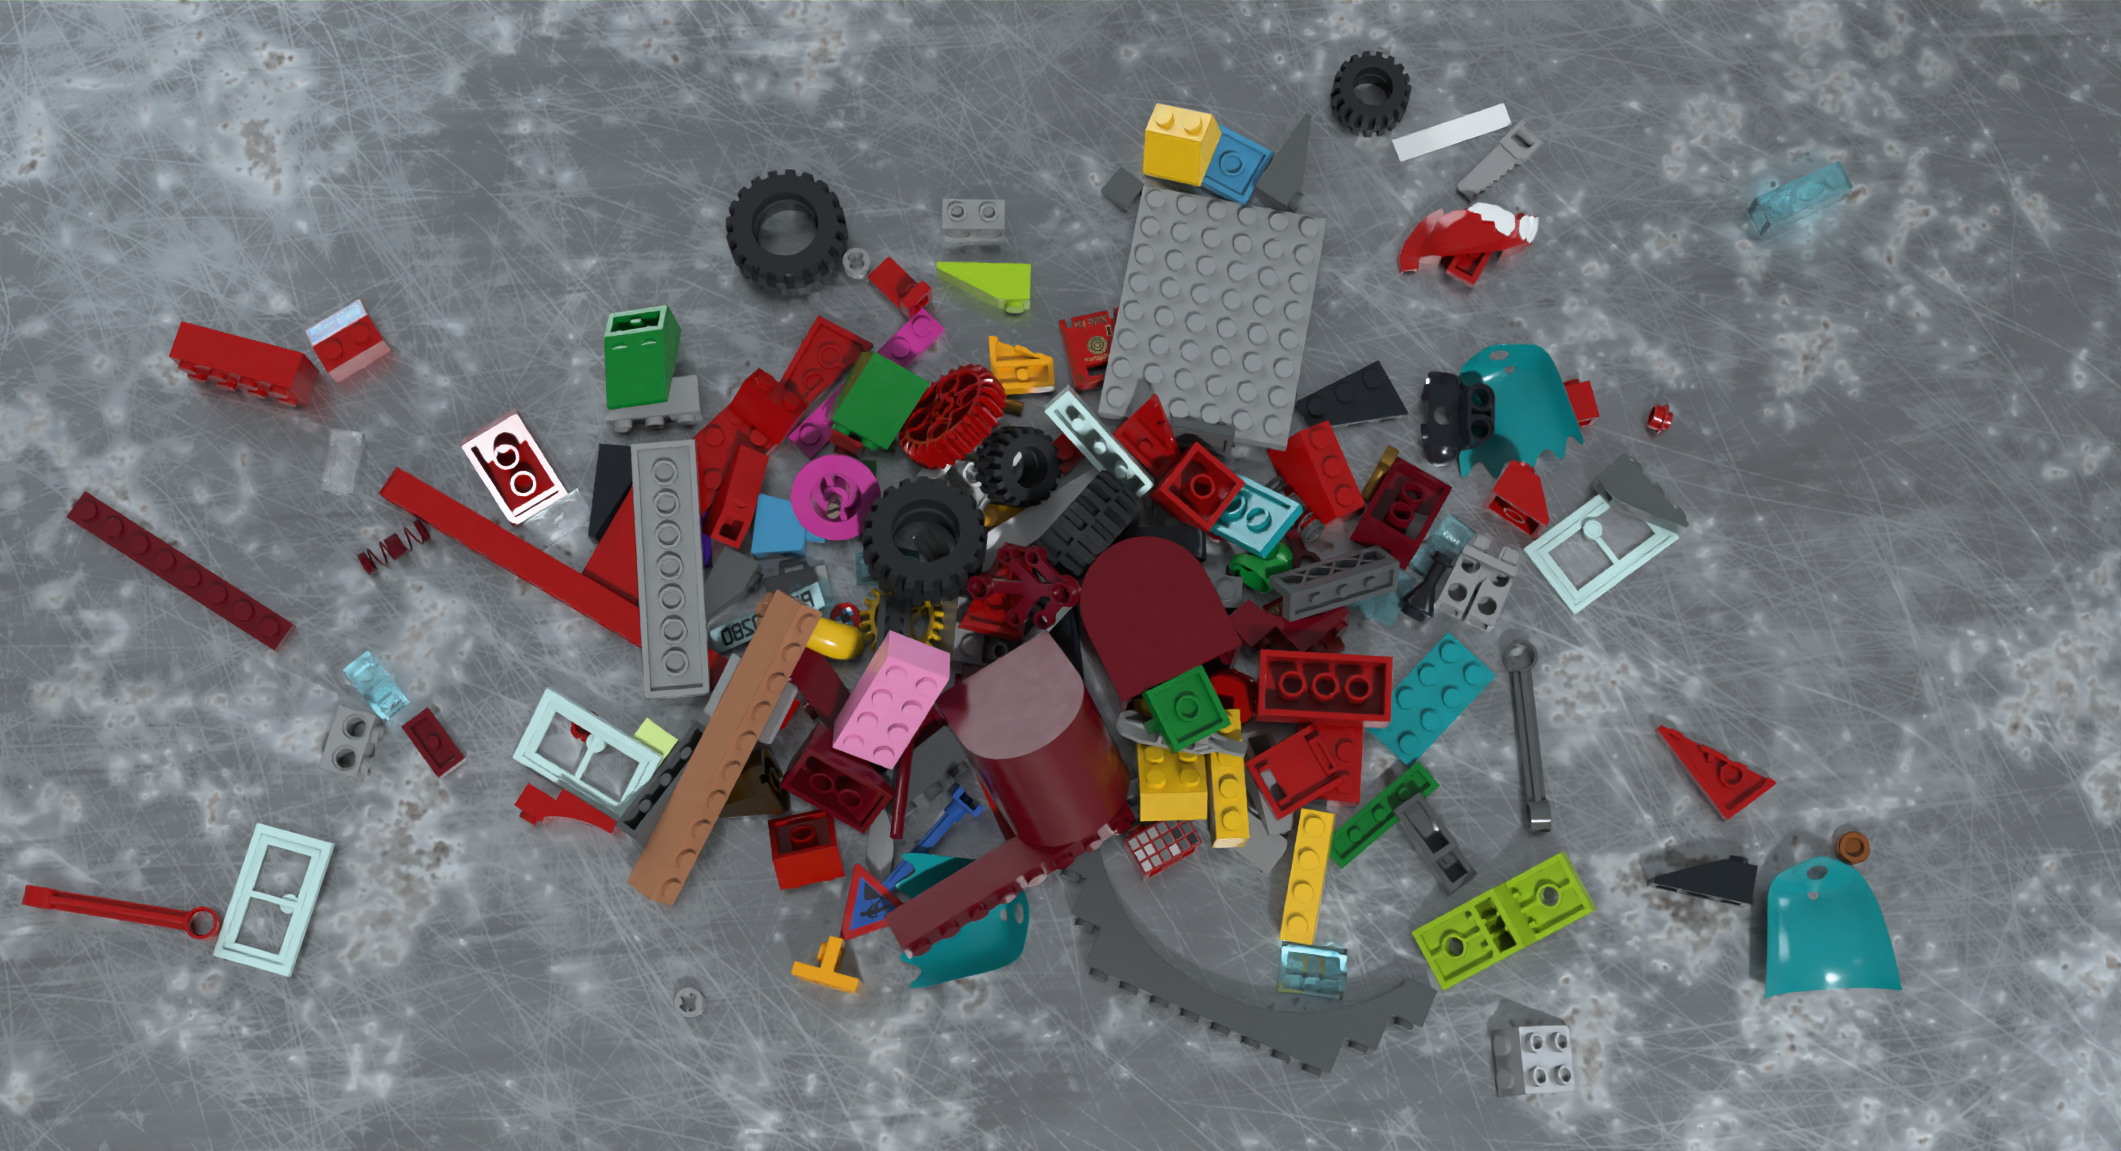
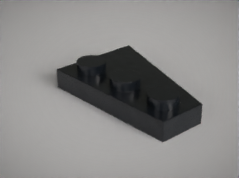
M1379 360L1296 401L1295 404L1307 428L1329 420L1332 429L1356 423H1373L1389 418H1406L1409 415Z

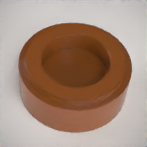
M1850 831L1837 839L1835 853L1843 863L1856 865L1868 858L1870 843L1863 834Z

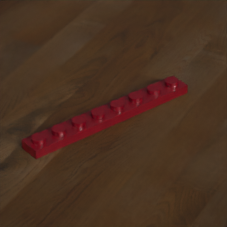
M86 491L66 516L74 523L277 653L296 628L294 624Z

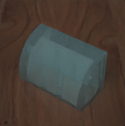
M1282 940L1276 992L1342 1000L1347 979L1348 949L1307 945Z

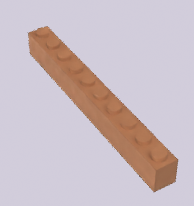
M778 589L776 590L627 881L628 884L650 900L673 906L823 614L799 598Z

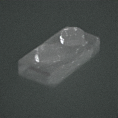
M331 429L321 487L324 493L356 496L366 436L363 432Z
M576 488L523 524L541 551H544L590 521L591 508Z

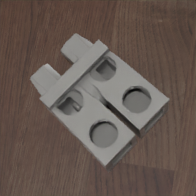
M1476 533L1468 545L1465 544L1435 602L1434 608L1460 619L1474 590H1478L1463 622L1490 633L1497 622L1518 571V568L1515 566L1519 552L1503 546L1498 558L1490 556L1486 552L1491 540Z

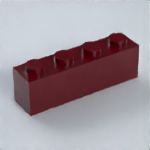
M805 647L788 681L798 687V692L800 691L807 702L802 704L811 719L819 718L824 726L834 731V721L851 693L824 655Z

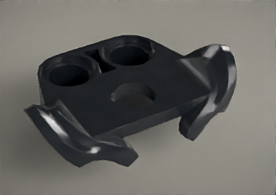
M1430 371L1427 374L1421 394V401L1426 402V424H1421L1420 426L1424 452L1431 465L1436 467L1446 466L1453 463L1461 451L1475 449L1494 435L1495 393L1490 386L1484 383H1477L1472 387L1464 385L1462 380L1453 373ZM1472 394L1480 398L1481 407L1473 403ZM1437 408H1444L1450 414L1448 424L1442 425L1436 422L1434 411ZM1471 425L1479 428L1481 438L1473 435Z

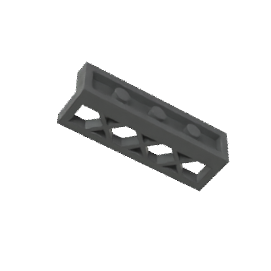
M1375 545L1269 576V585L1283 596L1282 616L1291 622L1398 590L1400 562L1381 547ZM1376 558V559H1378V560H1377V561H1372V560H1369V559ZM1286 583H1296V584H1295V585H1292V586H1288Z

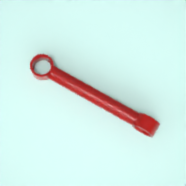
M33 885L25 886L21 904L48 910L183 930L192 938L201 941L214 939L220 933L222 927L220 914L214 909L204 906L184 911ZM207 911L214 918V926L209 933L198 935L193 929V920L199 913Z

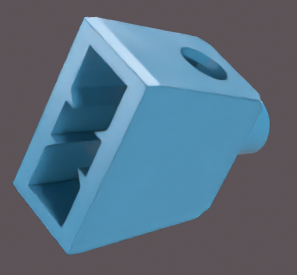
M759 494L751 548L754 560L806 556L808 541L826 543V539L812 534L800 524L793 512L791 501Z

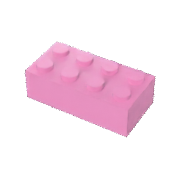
M890 630L834 721L832 748L893 769L949 681L950 653Z

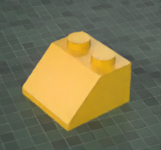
M1156 103L1145 129L1144 175L1200 187L1222 135L1213 114Z

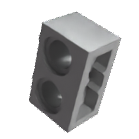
M942 199L943 241L1005 242V199Z
M339 705L318 768L327 773L364 782L365 776L370 775L374 766L375 759L372 757L375 745L381 743L385 727L382 725L383 720L376 715ZM359 722H365V732L361 736L354 737V726ZM349 753H355V763L349 768H344L343 758Z

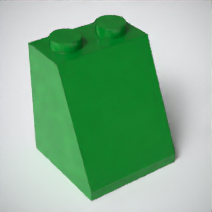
M875 351L861 352L826 419L833 423L831 427L833 430L846 436L852 433L861 438L859 442L865 448L876 452L877 448L887 450L930 382Z

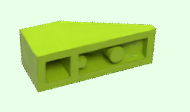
M936 262L937 277L999 309H1005L1009 313H1021L1024 309H1030L1031 264Z

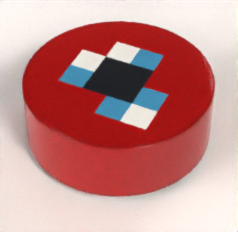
M851 603L836 605L829 617L830 620L853 625L860 629L859 624L862 622V617L859 614L860 610Z

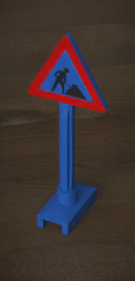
M955 781L947 790L953 799L944 808L945 813L909 853L927 854L955 821L958 823L966 813L977 818L985 808L975 798L973 800L961 785ZM903 859L883 882H879L859 863L854 865L839 938L846 941L889 926L883 916L904 904L893 894V891L896 889L895 885L905 879L914 869L911 863Z

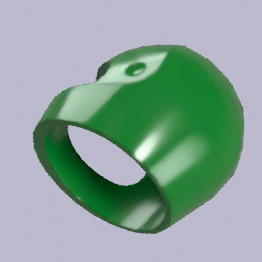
M1279 540L1265 559L1253 553L1251 555L1235 554L1229 563V568L1235 576L1243 577V583L1262 593H1269L1274 590L1269 585V576L1292 570L1294 560L1289 547L1285 542ZM1242 566H1245V567L1251 569L1252 571H1248V570H1246L1245 568H1243Z

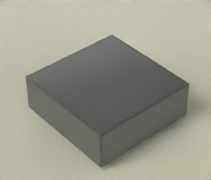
M1120 167L1102 188L1101 193L1126 211L1142 193L1145 184Z

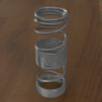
M1278 476L1270 480L1265 487L1270 489L1276 482L1280 481L1273 489V491L1280 493L1286 488L1287 483H1284L1283 477ZM1296 492L1287 496V498L1299 503L1303 513L1305 512L1307 504L1296 495ZM1313 512L1308 513L1301 522L1293 524L1298 525L1297 532L1305 542L1313 541L1324 530V524L1317 519L1310 522L1300 533L1299 528L1301 524L1309 520L1313 516Z

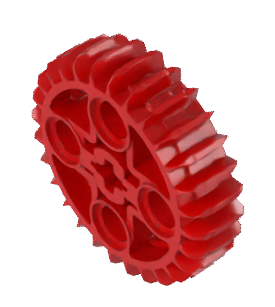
M968 364L966 367L959 365L957 370L950 369L946 376L940 374L939 380L935 383L931 382V386L925 390L901 427V433L898 436L900 446L914 463H917L924 469L936 470L938 467L945 469L947 464L955 465L957 459L964 460L967 453H974V448L978 444H983L982 440L986 436L991 435L990 430L992 427L998 426L997 419L1003 416L1002 409L1006 407L1004 401L1007 396L1004 392L1005 388L990 370L982 367L980 364Z

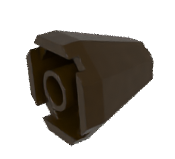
M760 748L751 752L719 814L720 818L778 816L791 811L790 793L779 787V778H783L784 775L770 750Z

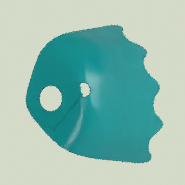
M1535 344L1491 345L1479 351L1462 366L1459 378L1464 385L1472 387L1477 383H1484L1490 386L1495 393L1494 435L1481 446L1460 452L1459 465L1462 477H1466L1472 466L1477 462H1482L1494 477L1500 475L1505 462L1511 459L1523 461L1534 468L1540 453L1547 449L1551 450L1562 460L1565 456L1567 439L1570 436L1574 437L1581 445L1584 444L1578 421L1560 374L1551 356L1544 348ZM1495 351H1506L1509 353L1508 357L1501 360L1489 358V355ZM1514 366V372L1508 374L1504 371V368ZM1472 394L1473 403L1481 407L1480 398ZM1471 425L1473 435L1481 438L1479 428Z
M903 853L901 855L902 858L913 865L915 872L913 875L899 881L895 887L908 895L910 899H913L977 859L925 853ZM1024 889L1011 902L999 904L989 910L988 915L976 922L971 921L961 927L955 936L949 939H942L933 944L931 949L924 955L914 956L909 959L904 952L900 956V960L918 966L921 969L920 976L912 981L909 987L921 988L997 970L1015 962L1023 953L1030 919V908ZM1017 903H1020L1023 907L1024 916L1020 924L1015 917ZM1004 909L1007 910V921L1002 920L1000 917V913Z

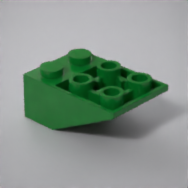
M668 305L609 313L604 335L608 410L668 402L682 331Z

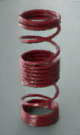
M419 519L413 521V524L421 535L422 543L408 528H403L410 550L403 545L396 533L383 540L385 545L379 541L386 564H383L370 549H367L369 558L364 551L357 554L358 560L368 575L371 576L377 572L371 555L382 566L387 567L388 561L383 547L394 561L407 555V551L412 552V544L408 533L421 545H424V540L426 542L431 541L428 532Z

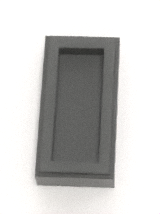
M1172 417L1171 429L1179 448L1186 449L1195 442H1198L1211 454L1230 457L1236 428Z

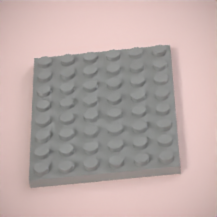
M1143 186L1098 416L1125 421L1155 393L1160 399L1170 427L1172 417L1236 428L1233 442L1286 451L1327 219L1248 204L1243 206L1237 202Z

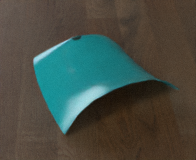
M1816 856L1777 874L1771 882L1767 899V965L1764 999L1781 994L1813 990L1849 988L1902 990L1891 939L1882 911L1869 884L1855 868L1833 858ZM1814 866H1825L1827 868V874L1820 879H1810L1807 877V871ZM1819 892V896L1817 899L1812 900L1809 898L1808 893Z

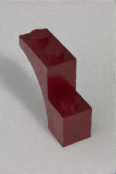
M1248 599L1229 618L1242 642V648L1252 657L1257 651L1260 652V649L1267 650L1274 643V636L1288 651L1321 653L1325 648L1324 643L1332 636L1337 639L1348 629L1349 625L1347 623L1350 611L1345 606H1342L1319 616L1289 622L1284 617L1273 615L1261 609Z

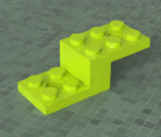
M1562 851L1411 933L1444 991L1592 913L1597 908L1566 852ZM1546 887H1552L1558 892L1559 899L1555 905L1549 904L1544 899L1543 893ZM1452 937L1462 941L1464 947L1461 955L1451 951L1449 941Z

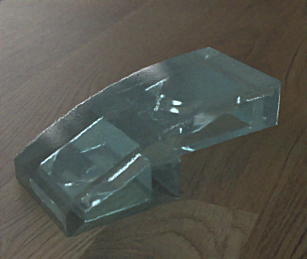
M1450 513L1408 567L1425 579L1434 563L1429 557L1430 555L1434 556L1435 552L1439 551L1454 561L1465 544H1468L1476 532Z
M368 650L342 670L384 722L388 721L410 703L395 681L386 673Z

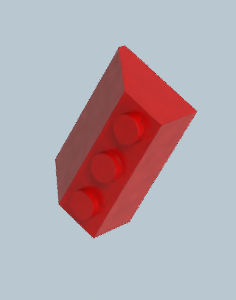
M1329 420L1299 431L1289 437L1286 451L1276 449L1267 451L1276 476L1283 477L1284 483H1287L1286 488L1283 490L1285 496L1287 497L1291 493L1296 492V495L1307 504L1305 512L1297 519L1298 523L1308 513L1313 512V516L1301 524L1299 528L1301 533L1310 522L1317 519L1324 524V530L1363 514L1366 508L1365 502Z

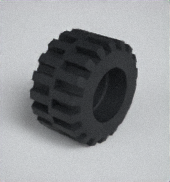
M1364 51L1360 58L1355 54L1350 57L1349 62L1344 61L1340 71H1337L1330 95L1331 109H1335L1333 116L1336 121L1342 119L1341 127L1345 130L1351 127L1353 129L1352 134L1357 136L1359 132H1364V137L1371 138L1373 132H1376L1377 136H1382L1385 134L1386 128L1392 131L1396 127L1397 122L1400 123L1408 106L1411 94V85H1408L1410 77L1408 73L1403 74L1405 67L1401 63L1394 64V57L1391 55L1387 59L1382 57L1383 52L1376 51L1375 56L1370 55V51ZM1362 84H1373L1385 92L1388 100L1378 105H1368L1356 97L1353 89Z
M1002 426L1001 429L991 431V437H985L982 440L984 446L977 449L976 455L979 456V459L974 461V468L978 469V474L975 475L976 482L982 483L979 488L982 493L988 494V499L1001 505L1030 507L1040 505L1041 500L1047 501L1051 497L1049 491L1056 490L1058 486L1055 483L1056 479L1061 478L1062 472L1058 471V466L1062 465V458L1057 457L1059 448L1057 445H1051L1053 438L1050 435H1044L1043 430L1033 427ZM1020 451L1024 461V469L1020 479L1016 481L1012 472V464L1016 454Z

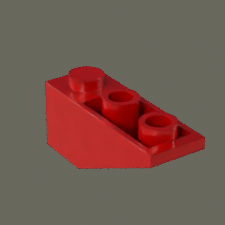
M739 443L703 525L702 532L734 548H740L754 515L769 460L768 455Z

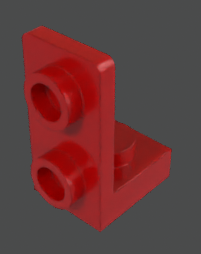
M887 257L868 275V280L909 320L933 300L931 287L923 280L917 283L891 257Z

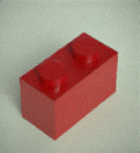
M758 368L743 382L729 407L780 445L794 431L809 405L803 402L797 394L790 392L777 382L772 375Z

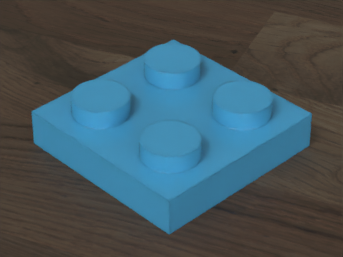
M1220 124L1219 128L1222 135L1201 186L1229 201L1245 206L1254 192L1256 183L1270 165L1275 153Z

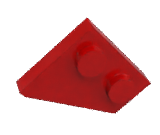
M1155 393L1113 432V435L1157 478L1178 461L1182 455L1160 399Z

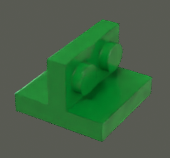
M1202 665L1142 694L1153 716V719L1143 723V726L1148 736L1159 731L1171 754L1231 725Z

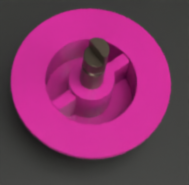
M841 454L824 455L808 462L796 475L791 489L792 509L800 524L812 534L828 540H846L863 533L867 512H871V504L877 497H881L879 483L872 471L859 460Z

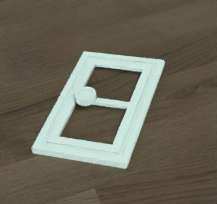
M547 687L512 758L613 820L618 821L655 774L664 756L553 688ZM556 712L592 733L586 740L588 750L575 775L536 752ZM607 743L639 762L620 802L581 779L593 754L603 751Z
M257 823L212 955L291 978L335 844ZM269 845L311 856L298 897L287 894L283 898L254 891ZM251 897L279 904L280 909L284 913L292 915L279 955L236 943Z

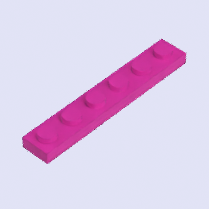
M922 308L877 353L908 369L945 333V328ZM844 383L788 436L789 441L810 461L830 444L828 440L833 432L831 428L833 423L828 421L826 417Z

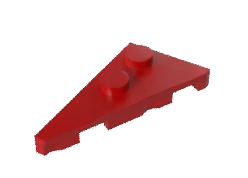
M1661 725L1654 730L1724 822L1777 784L1773 779L1765 778L1747 769L1748 766L1740 762H1733L1726 755L1684 737L1682 733L1673 728L1668 729Z

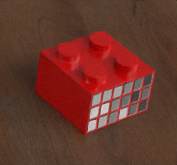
M1190 820L1154 821L1155 823L1148 828L1141 824L1127 833L1128 836L1126 837L1127 840L1124 841L1123 849L1142 882L1199 850L1202 841Z

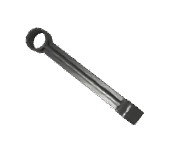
M1517 640L1512 642L1505 650L1503 664L1513 674L1527 799L1525 807L1526 824L1530 834L1545 833L1551 831V811L1545 794L1531 671L1537 663L1538 652L1532 643L1526 640ZM1518 647L1526 649L1531 655L1530 665L1526 668L1514 666L1509 657V652L1512 649Z

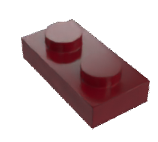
M427 707L401 726L439 779L444 778L467 761L430 708Z

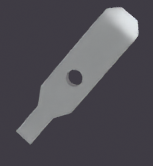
M1133 710L1120 713L1115 727L1121 736L1138 743L1169 749L1159 731L1148 736L1143 723L1153 718ZM1215 732L1180 751L1197 755L1218 752L1244 758L1248 743L1228 739Z

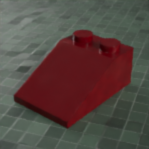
M1397 456L1352 533L1350 540L1364 548L1378 545L1400 562L1399 568L1406 570L1453 487ZM1414 513L1429 516L1416 540L1405 535L1408 526L1414 518Z
M818 722L790 760L779 787L864 834L891 800L895 791L867 760L832 748L833 730Z

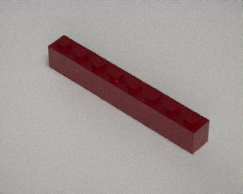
M1124 801L1115 816L1102 828L1070 844L1038 846L1025 842L1018 836H1015L883 917L909 959L914 956L924 955L931 949L933 944L942 939H949L955 936L961 927L971 921L976 922L988 915L989 910L999 904L1011 902L1023 889L1039 885L1045 880L1047 875L1057 869L1067 868L1074 862L1075 858L1083 853L1095 851L1109 837L1123 834L1131 827V824L1136 822L1135 817L1127 802Z

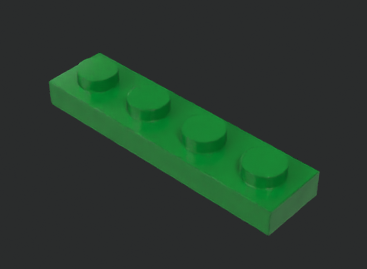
M1419 761L1416 762L1333 833L1329 858L1342 870L1398 822L1393 813L1395 808L1418 792L1426 798L1440 785Z

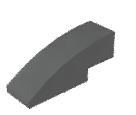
M1420 792L1393 810L1411 843L1448 896L1476 877V871L1459 850V844Z

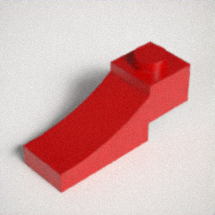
M528 783L514 804L522 810L519 817L534 826L539 821L548 826L550 821L563 820L583 823L605 831L614 837H617L621 830L615 825L617 821L565 789L561 791L557 799H554Z

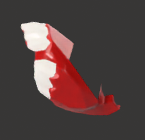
M1479 202L1465 209L1453 210L1446 214L1443 209L1435 211L1419 222L1403 242L1396 260L1399 274L1407 271L1419 272V262L1438 266L1441 258L1444 256L1503 251L1499 258L1501 260L1532 245L1538 232L1539 217L1528 216L1524 213L1513 215L1497 205Z

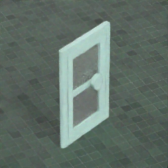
M1598 494L1525 547L1523 552L1569 611L1575 615L1679 539V536L1674 532L1612 509Z

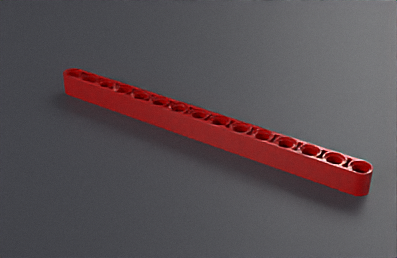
M398 467L394 468L378 493L384 499L642 649L640 608L408 472ZM709 648L711 690L714 691L729 659ZM795 698L779 728L782 731L785 730L800 705V702Z

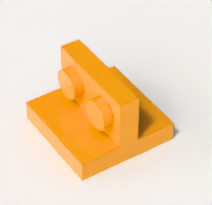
M830 936L828 943L822 942L817 957V961L821 964L820 968L794 961L791 974L797 979L860 996L863 987L860 979L839 973L848 944L843 939Z

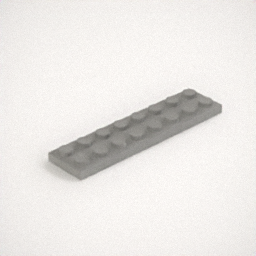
M695 439L631 444L644 698L646 700L711 695L697 443Z

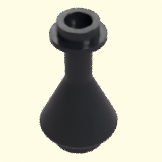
M1436 551L1434 556H1429L1434 563L1424 581L1399 599L1400 603L1403 604L1400 612L1420 623H1423L1426 617H1434L1435 586L1444 569L1453 568L1451 565L1453 559L1439 551Z

